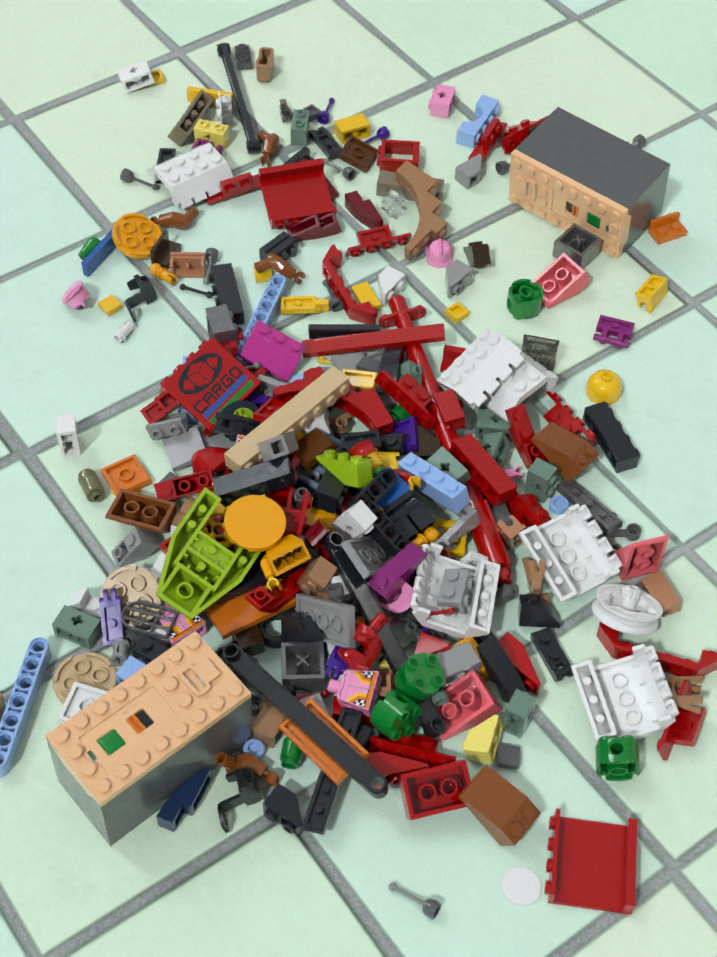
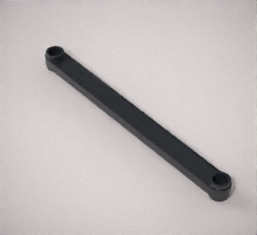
M226 42L217 44V53L219 57H222L247 139L248 154L261 152L260 141L255 138L232 64L230 45Z
M336 531L332 532L324 539L323 547L329 554L333 564L337 567L340 577L368 626L378 612L382 614L384 612L366 579H363L341 546L345 542L343 535ZM388 622L377 635L382 640L381 652L395 676L398 668L408 659V656ZM431 698L422 702H415L422 708V713L417 719L423 728L424 734L431 738H437L443 734L446 724L440 717Z
M235 643L225 645L222 652L223 658L234 671L372 797L381 799L387 795L389 787L385 777ZM378 784L383 785L381 788L374 789V786Z

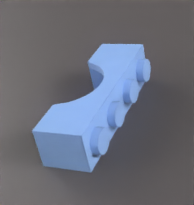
M485 95L479 98L475 109V116L478 119L475 121H463L457 130L456 143L470 148L475 147L493 118L499 115L498 99Z

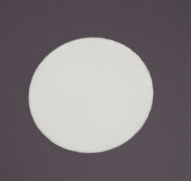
M514 867L508 870L502 878L501 887L503 894L514 904L529 905L540 896L541 881L537 874L529 868Z

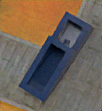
M206 767L197 772L171 794L156 816L158 826L175 832L184 813L193 816L212 780L210 768Z

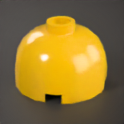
M602 369L594 372L588 378L586 395L593 403L597 404L605 401L608 405H612L621 398L622 381L615 372Z

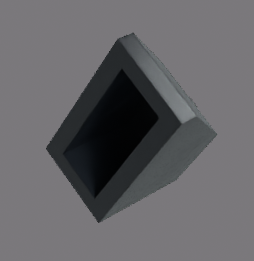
M531 593L519 595V626L560 628L559 614L540 595Z
M301 612L289 613V617H281V642L323 641V635L311 617L302 616Z

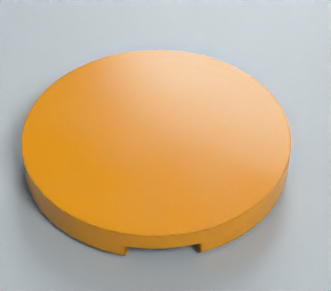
M139 213L123 215L116 221L112 229V239L115 246L123 254L134 259L151 258L150 251L162 234L158 224H155L146 218L145 215Z
M248 495L237 499L228 507L224 517V530L228 539L233 544L248 549L250 552H261L274 547L282 538L286 528V517L282 508L272 499L260 495Z

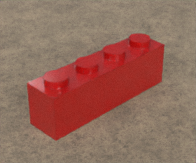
M471 433L452 441L449 453L469 471L471 480L494 507L513 499L518 486Z

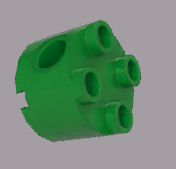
M530 279L514 281L508 289L506 303L508 311L517 320L538 316L542 305L543 288L537 282L535 284L532 283Z
M427 653L411 655L401 664L394 677L397 690L414 702L427 700L445 683L444 671L438 657Z
M394 689L388 691L383 695L386 699L383 702L379 700L372 711L370 720L373 723V727L392 741H397L403 738V736L410 737L415 729L413 725L422 713V708L400 691Z
M624 735L621 738L602 736L599 738V743L595 747L596 773L599 777L602 778V775H605L606 780L627 781L632 779L633 774L636 777L640 775V750L633 736Z

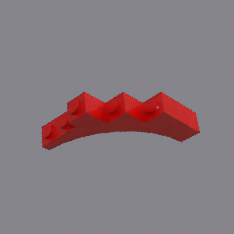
M321 366L304 371L303 379L301 380L297 379L292 383L284 386L280 385L273 389L272 399L289 402L324 373ZM350 383L348 393L341 396L333 405L356 417L369 431L378 429L379 435L392 432L394 421L374 388L356 393Z

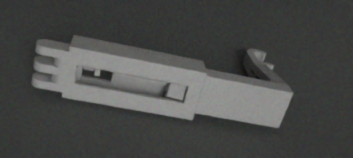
M414 488L416 491L421 493L423 496L428 498L430 501H432L434 504L439 506L444 511L447 509L446 507L442 506L432 498L428 497L421 491ZM470 505L465 506L458 514H455L460 518L434 543L451 549V543L480 524L478 511Z

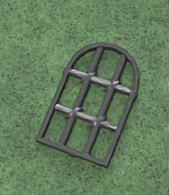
M134 601L123 608L121 620L126 628L134 632L167 640L179 612L175 609L145 601ZM134 605H143L142 608L139 609L131 607ZM146 606L159 609L156 614L144 610ZM126 610L138 612L139 615L137 618L124 616ZM163 610L175 613L173 618L161 615ZM144 614L156 617L154 622L151 623L142 621L140 618ZM124 619L135 622L133 627L128 625ZM158 619L171 621L169 628L157 625ZM140 623L152 626L150 631L136 627ZM154 628L167 630V633L162 635L153 631Z

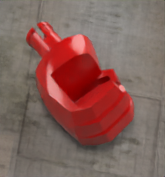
M208 447L196 451L191 458L193 473L211 469L212 477L213 472L217 470L224 475L233 473L225 465L224 453L228 450L222 447Z
M381 612L377 613L368 626L361 622L357 623L353 639L363 646L359 652L351 648L348 650L338 649L339 657L350 669L358 671L367 670L377 659L382 647V640L377 634L389 622L388 618H385L386 616Z

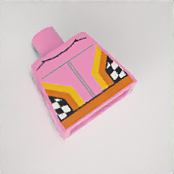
M166 603L162 605L163 607L174 609ZM162 610L163 616L173 618L175 613ZM178 613L174 626L168 636L170 648L194 631L201 637L207 634L206 622L198 615L190 620L181 613ZM159 619L160 625L169 628L171 621Z
M345 670L341 681L330 679L328 692L338 693L337 700L341 706L362 711L364 715L371 717L382 678L379 671Z

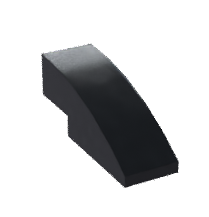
M494 636L489 637L476 647L490 681L496 684L503 701L509 703L516 689L527 692L516 668Z

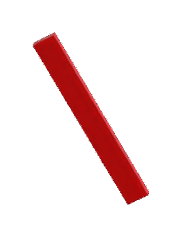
M444 323L302 340V344L305 345L302 355L303 358L440 342L445 341Z

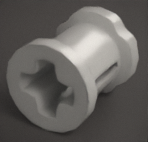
M118 638L112 642L113 654L110 657L111 664L122 666L129 658L127 655L131 643L128 640Z

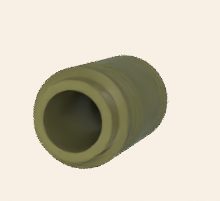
M89 468L80 471L78 482L88 501H100L105 496V490L96 472Z

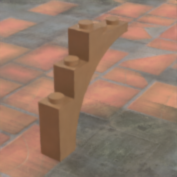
M406 160L396 170V181L412 196L420 217L413 238L405 246L404 257L410 261L413 257L418 256L424 246H428L431 240L443 239L448 231L447 222L439 217L443 210L442 201L435 197L438 190L437 180Z

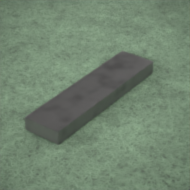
M572 479L569 482L564 480L556 485V490L573 505L578 503L581 507L585 504L593 516L590 520L595 519L599 527L607 535L622 527L623 521L575 480Z

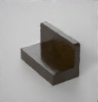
M166 230L163 231L151 249L150 256L151 264L158 263L162 268L169 269L170 253L180 252L182 245L170 241L168 231Z

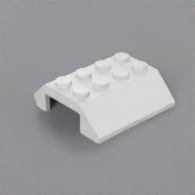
M211 143L200 145L146 170L155 182L161 180L171 191L173 204L177 208L181 206L182 209L192 206V199L196 204L207 199V195L211 197L220 193V181L233 177L228 162Z
M486 328L454 360L451 366L437 379L438 387L442 391L453 389L455 394L459 395L467 406L472 409L475 407L479 408L488 399L483 393L486 392L488 395H491L501 385L496 379L498 378L501 382H504L513 372L509 365L516 369L525 360L524 354L508 338Z
M524 352L522 353L525 360L516 369L509 365L513 370L510 376L504 382L497 378L496 380L501 385L491 395H488L486 392L483 393L488 398L483 405L507 423L509 421L505 413L506 409L520 404L544 384L546 390L550 391L556 386V381L559 378Z
M577 503L569 507L564 514L538 527L535 524L518 533L537 566L539 565V560H546L543 576L560 603L571 601L604 584L619 574V568L624 566L616 553L612 556L608 555L614 549L606 536L598 539L603 532L595 519L590 522L587 521L593 516L585 504L580 507Z
M432 542L430 545L423 544L421 549L428 555L417 568L416 574L418 576L415 577L414 593H412L410 607L413 610L412 614L422 626L458 638L488 635L490 633L500 565L481 559L475 567L439 555L443 549L441 545ZM445 569L469 570L471 578H474L475 586L474 590H471L470 607H467L466 613L460 614L459 608H455L456 613L453 615L429 616L430 611L454 608L438 607L437 604Z
M644 644L632 647L633 655L594 667L591 660L571 665L596 742H599V738L602 736L621 738L624 735H631L634 737V740L661 733L676 721L675 716L679 714L674 699H670L673 695L668 682L663 680L666 677L660 662H656L658 656L654 646L646 647Z

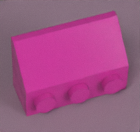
M257 320L248 334L239 358L252 365L255 362L260 363V368L263 366L267 373L287 383L301 358L305 345Z

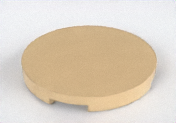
M124 566L113 571L106 579L100 593V598H102L103 589H108L109 597H111V588H116L117 596H121L122 610L127 604L134 601H145L162 605V600L156 597L159 584L158 579L149 570L138 566ZM134 605L131 607L139 609L142 608L143 605ZM146 606L144 611L156 614L159 609ZM126 610L124 616L137 618L139 615L138 612ZM144 614L140 620L149 622L154 617ZM124 619L128 625L133 627L135 622Z
M86 652L85 654L73 657L69 656L57 667L54 673L53 688L55 695L64 705L74 681L110 691L117 686L116 670L110 660L99 653Z

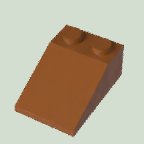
M553 422L531 438V441L550 463L558 468L557 471L567 482L571 481L600 456L587 440Z
M488 765L482 767L458 796L500 846H515L541 814L525 794Z

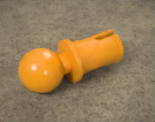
M158 263L152 264L149 268L152 276L157 277L159 280H164L171 286H174L178 281V276L169 272L167 268H162Z
M428 527L423 535L421 533L417 534V537L411 542L421 549L423 544L429 545L428 542H435L439 538V532L434 527Z

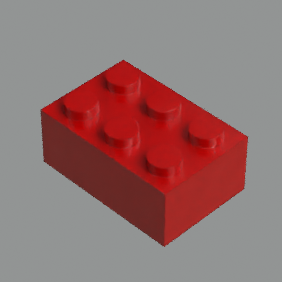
M460 759L397 774L405 815L408 820H415L466 807L458 797L471 782L466 760Z

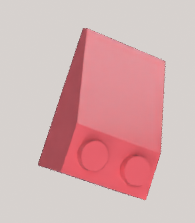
M562 253L532 283L535 284L537 282L543 288L542 304L549 309L578 294L591 281L587 273L565 253Z
M668 535L632 543L616 550L615 553L624 565L619 568L620 573L618 575L621 581L657 572L667 546Z
M474 669L444 689L450 700L444 705L435 707L446 724L445 731L440 735L442 741H445L479 725L503 710L483 676Z

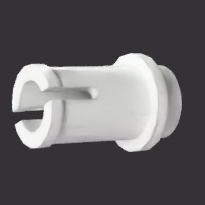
M126 320L118 330L114 331V340L119 343L125 341L126 336L134 329V325Z

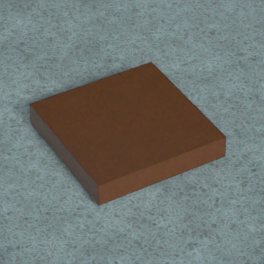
M350 135L337 158L366 173L378 153V149Z
M317 427L297 441L299 447L297 458H300L299 465L305 471H308L319 462L316 456L324 454L326 450L336 449L334 443Z

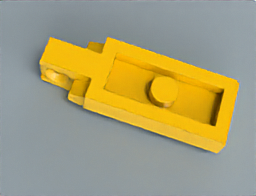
M315 296L281 297V314H306L329 311V299H319Z

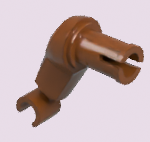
M261 130L259 131L261 134L258 133L257 138L264 141L265 144L260 161L262 167L265 163L270 167L271 161L269 157H272L278 148L280 138L275 133L269 134Z
M190 207L185 214L169 212L159 215L158 218L153 216L150 220L161 227L185 230L191 227L192 220L199 215V212L195 207Z
M270 253L267 258L254 263L255 270L258 273L273 268L276 272L290 280L294 278L296 284H301L302 282L298 277L302 279L306 277L304 272L296 273V269L275 253Z
M219 752L215 757V763L224 767L227 773L238 768H251L256 777L263 778L267 776L266 784L275 787L278 784L279 776L273 771H268L269 766L252 754L230 756L225 752Z

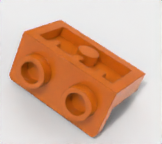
M679 211L654 218L650 221L648 233L658 245L687 235V229L679 221Z

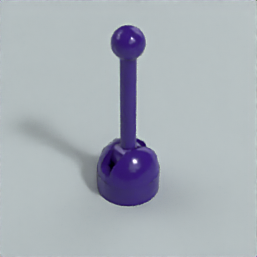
M334 98L329 99L326 110L321 111L317 116V121L322 125H326L330 120L328 111L335 102Z
M383 126L377 130L375 136L364 142L369 143L377 138L381 140L390 137L389 130L386 126Z

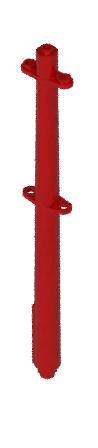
M394 295L388 301L391 314L382 315L379 318V324L382 328L397 326V329L414 327L412 321L423 318L427 311L422 305L408 308L404 296ZM406 345L405 351L408 360L422 367V387L432 396L435 393H439L440 389L422 345ZM433 399L425 408L438 419L433 426L436 438L440 440V446H443L449 452L452 441L459 437L456 430H447L446 427L449 425H445L436 401ZM458 400L461 408L463 409V402L461 400ZM470 479L465 484L470 499L468 505L478 511L480 524L470 531L479 554L487 556L488 561L500 565L498 588L502 583L512 584L510 575L511 562L500 533L497 530L487 500H483L479 488Z

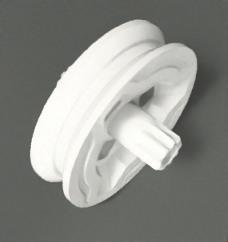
M602 585L597 589L596 600L592 603L591 607L594 616L603 624L621 633L633 635H648L655 632L658 628V619L663 613L661 604L653 596L640 590L635 585Z

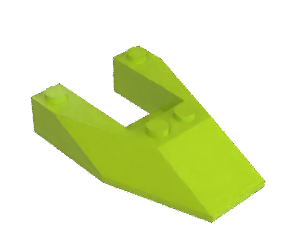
M204 488L171 535L156 592V597L190 620L240 584L260 552H250L248 549L239 546L233 553L201 531L222 500L207 488Z

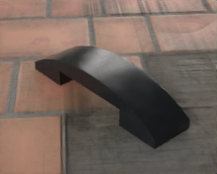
M405 346L390 347L384 350L379 373L384 369L394 380H399V368L401 360H404ZM379 387V395L387 394Z

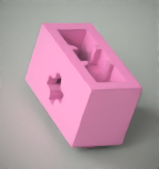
M437 85L436 90L432 92V99L428 103L430 116L448 119L455 100L456 87Z

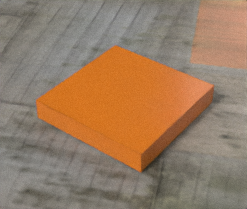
M135 454L100 469L103 478L115 496L118 495L120 489L135 492L152 484V479Z

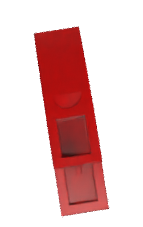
M164 391L156 396L155 400L140 410L147 422L151 424L161 421L181 405Z
M524 403L506 409L505 413L510 424V428H508L509 433L527 470L536 458L548 463L544 454L531 441L535 433Z

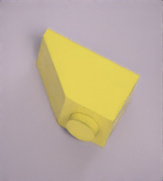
M493 715L469 730L467 739H464L462 744V750L465 752L468 761L494 763L504 728L499 715Z

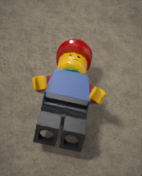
M372 440L361 441L349 451L351 456L361 455L363 458L371 460L373 477L382 470L387 469L383 466L384 461L377 453L378 448L374 446ZM392 469L396 473L397 481L376 504L411 542L419 533L409 521V518H411L422 534L426 528L434 526L436 521L412 491L414 490L413 486L421 488L420 477L413 476L400 469Z

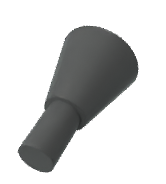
M502 583L498 588L494 607L516 598V591L511 584Z
M154 617V618H153L152 620H150L149 622H150V623H151V622H154V620H155L156 617ZM141 624L136 628L149 630L152 626ZM127 629L125 631V640H128L131 646H134L143 633Z

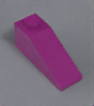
M411 542L379 569L368 583L369 587L389 603L428 554Z

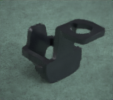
M138 274L134 275V278L127 282V286L130 291L139 288L140 292L124 301L134 322H136V319L131 309L144 301L148 305L157 299V293L147 276H139Z
M238 768L225 775L228 782L237 781L239 794L221 801L217 807L220 825L225 833H229L226 811L243 803L249 806L261 801L256 775L251 768ZM249 776H252L253 782L248 781Z

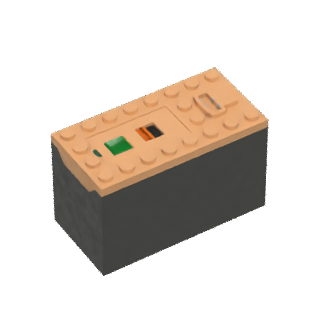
M557 107L511 153L509 200L565 231L574 223L602 238L601 251L619 259L649 226L650 221L662 212L670 163Z
M194 631L45 735L58 781L111 847L159 811L171 794L182 783L206 767L212 771L219 766L215 763V757L219 752H225L232 756L243 748L248 740L252 739L251 692L202 637Z

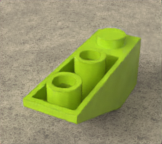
M326 450L324 454L316 456V459L345 485L360 488L373 478L371 460L365 459L361 455L351 456L346 452L336 453L335 450Z

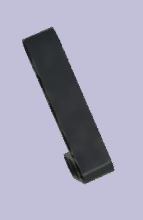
M387 468L375 475L348 502L347 509L362 500L375 514L377 519L373 523L374 528L368 534L390 557L400 552L399 547L404 549L411 542L376 504L397 481L396 473L392 469Z

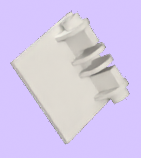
M218 92L219 98L216 99V108H219L216 111L217 123L223 124L225 122L230 124L233 120L232 99L227 94L220 96V92Z

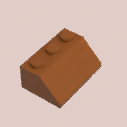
M120 489L105 515V519L158 533H170V524L177 514L176 503Z

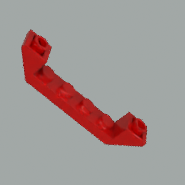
M335 244L331 245L322 261V274L329 281L335 296L342 300L344 304L343 309L350 320L364 324H376V317H378L376 308L372 307L369 301L357 305L356 300L352 299L349 289L344 286L342 277L338 276L336 269L341 268L343 256Z
M324 547L319 548L318 557L322 556L333 564ZM308 563L279 582L282 586L281 591L278 586H275L272 589L274 594H272L269 589L266 591L260 585L247 594L245 599L260 612L275 613L296 598L297 593H303L296 582L308 566Z
M602 622L599 623L596 636L612 658L621 659L633 655L632 647L635 645L629 642L617 641L619 631L608 627ZM702 650L698 663L690 659H682L669 653L656 651L658 656L656 662H660L664 673L675 676H705L717 670V653L714 651Z

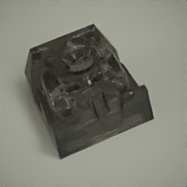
M524 334L521 351L543 365L547 370L553 372L560 340Z

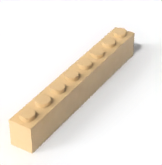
M334 366L329 368L225 452V465L233 472L263 462L257 443L293 431L294 435H296L302 428H306L314 418L319 417L325 409L334 405L336 400L348 393L350 390V377Z

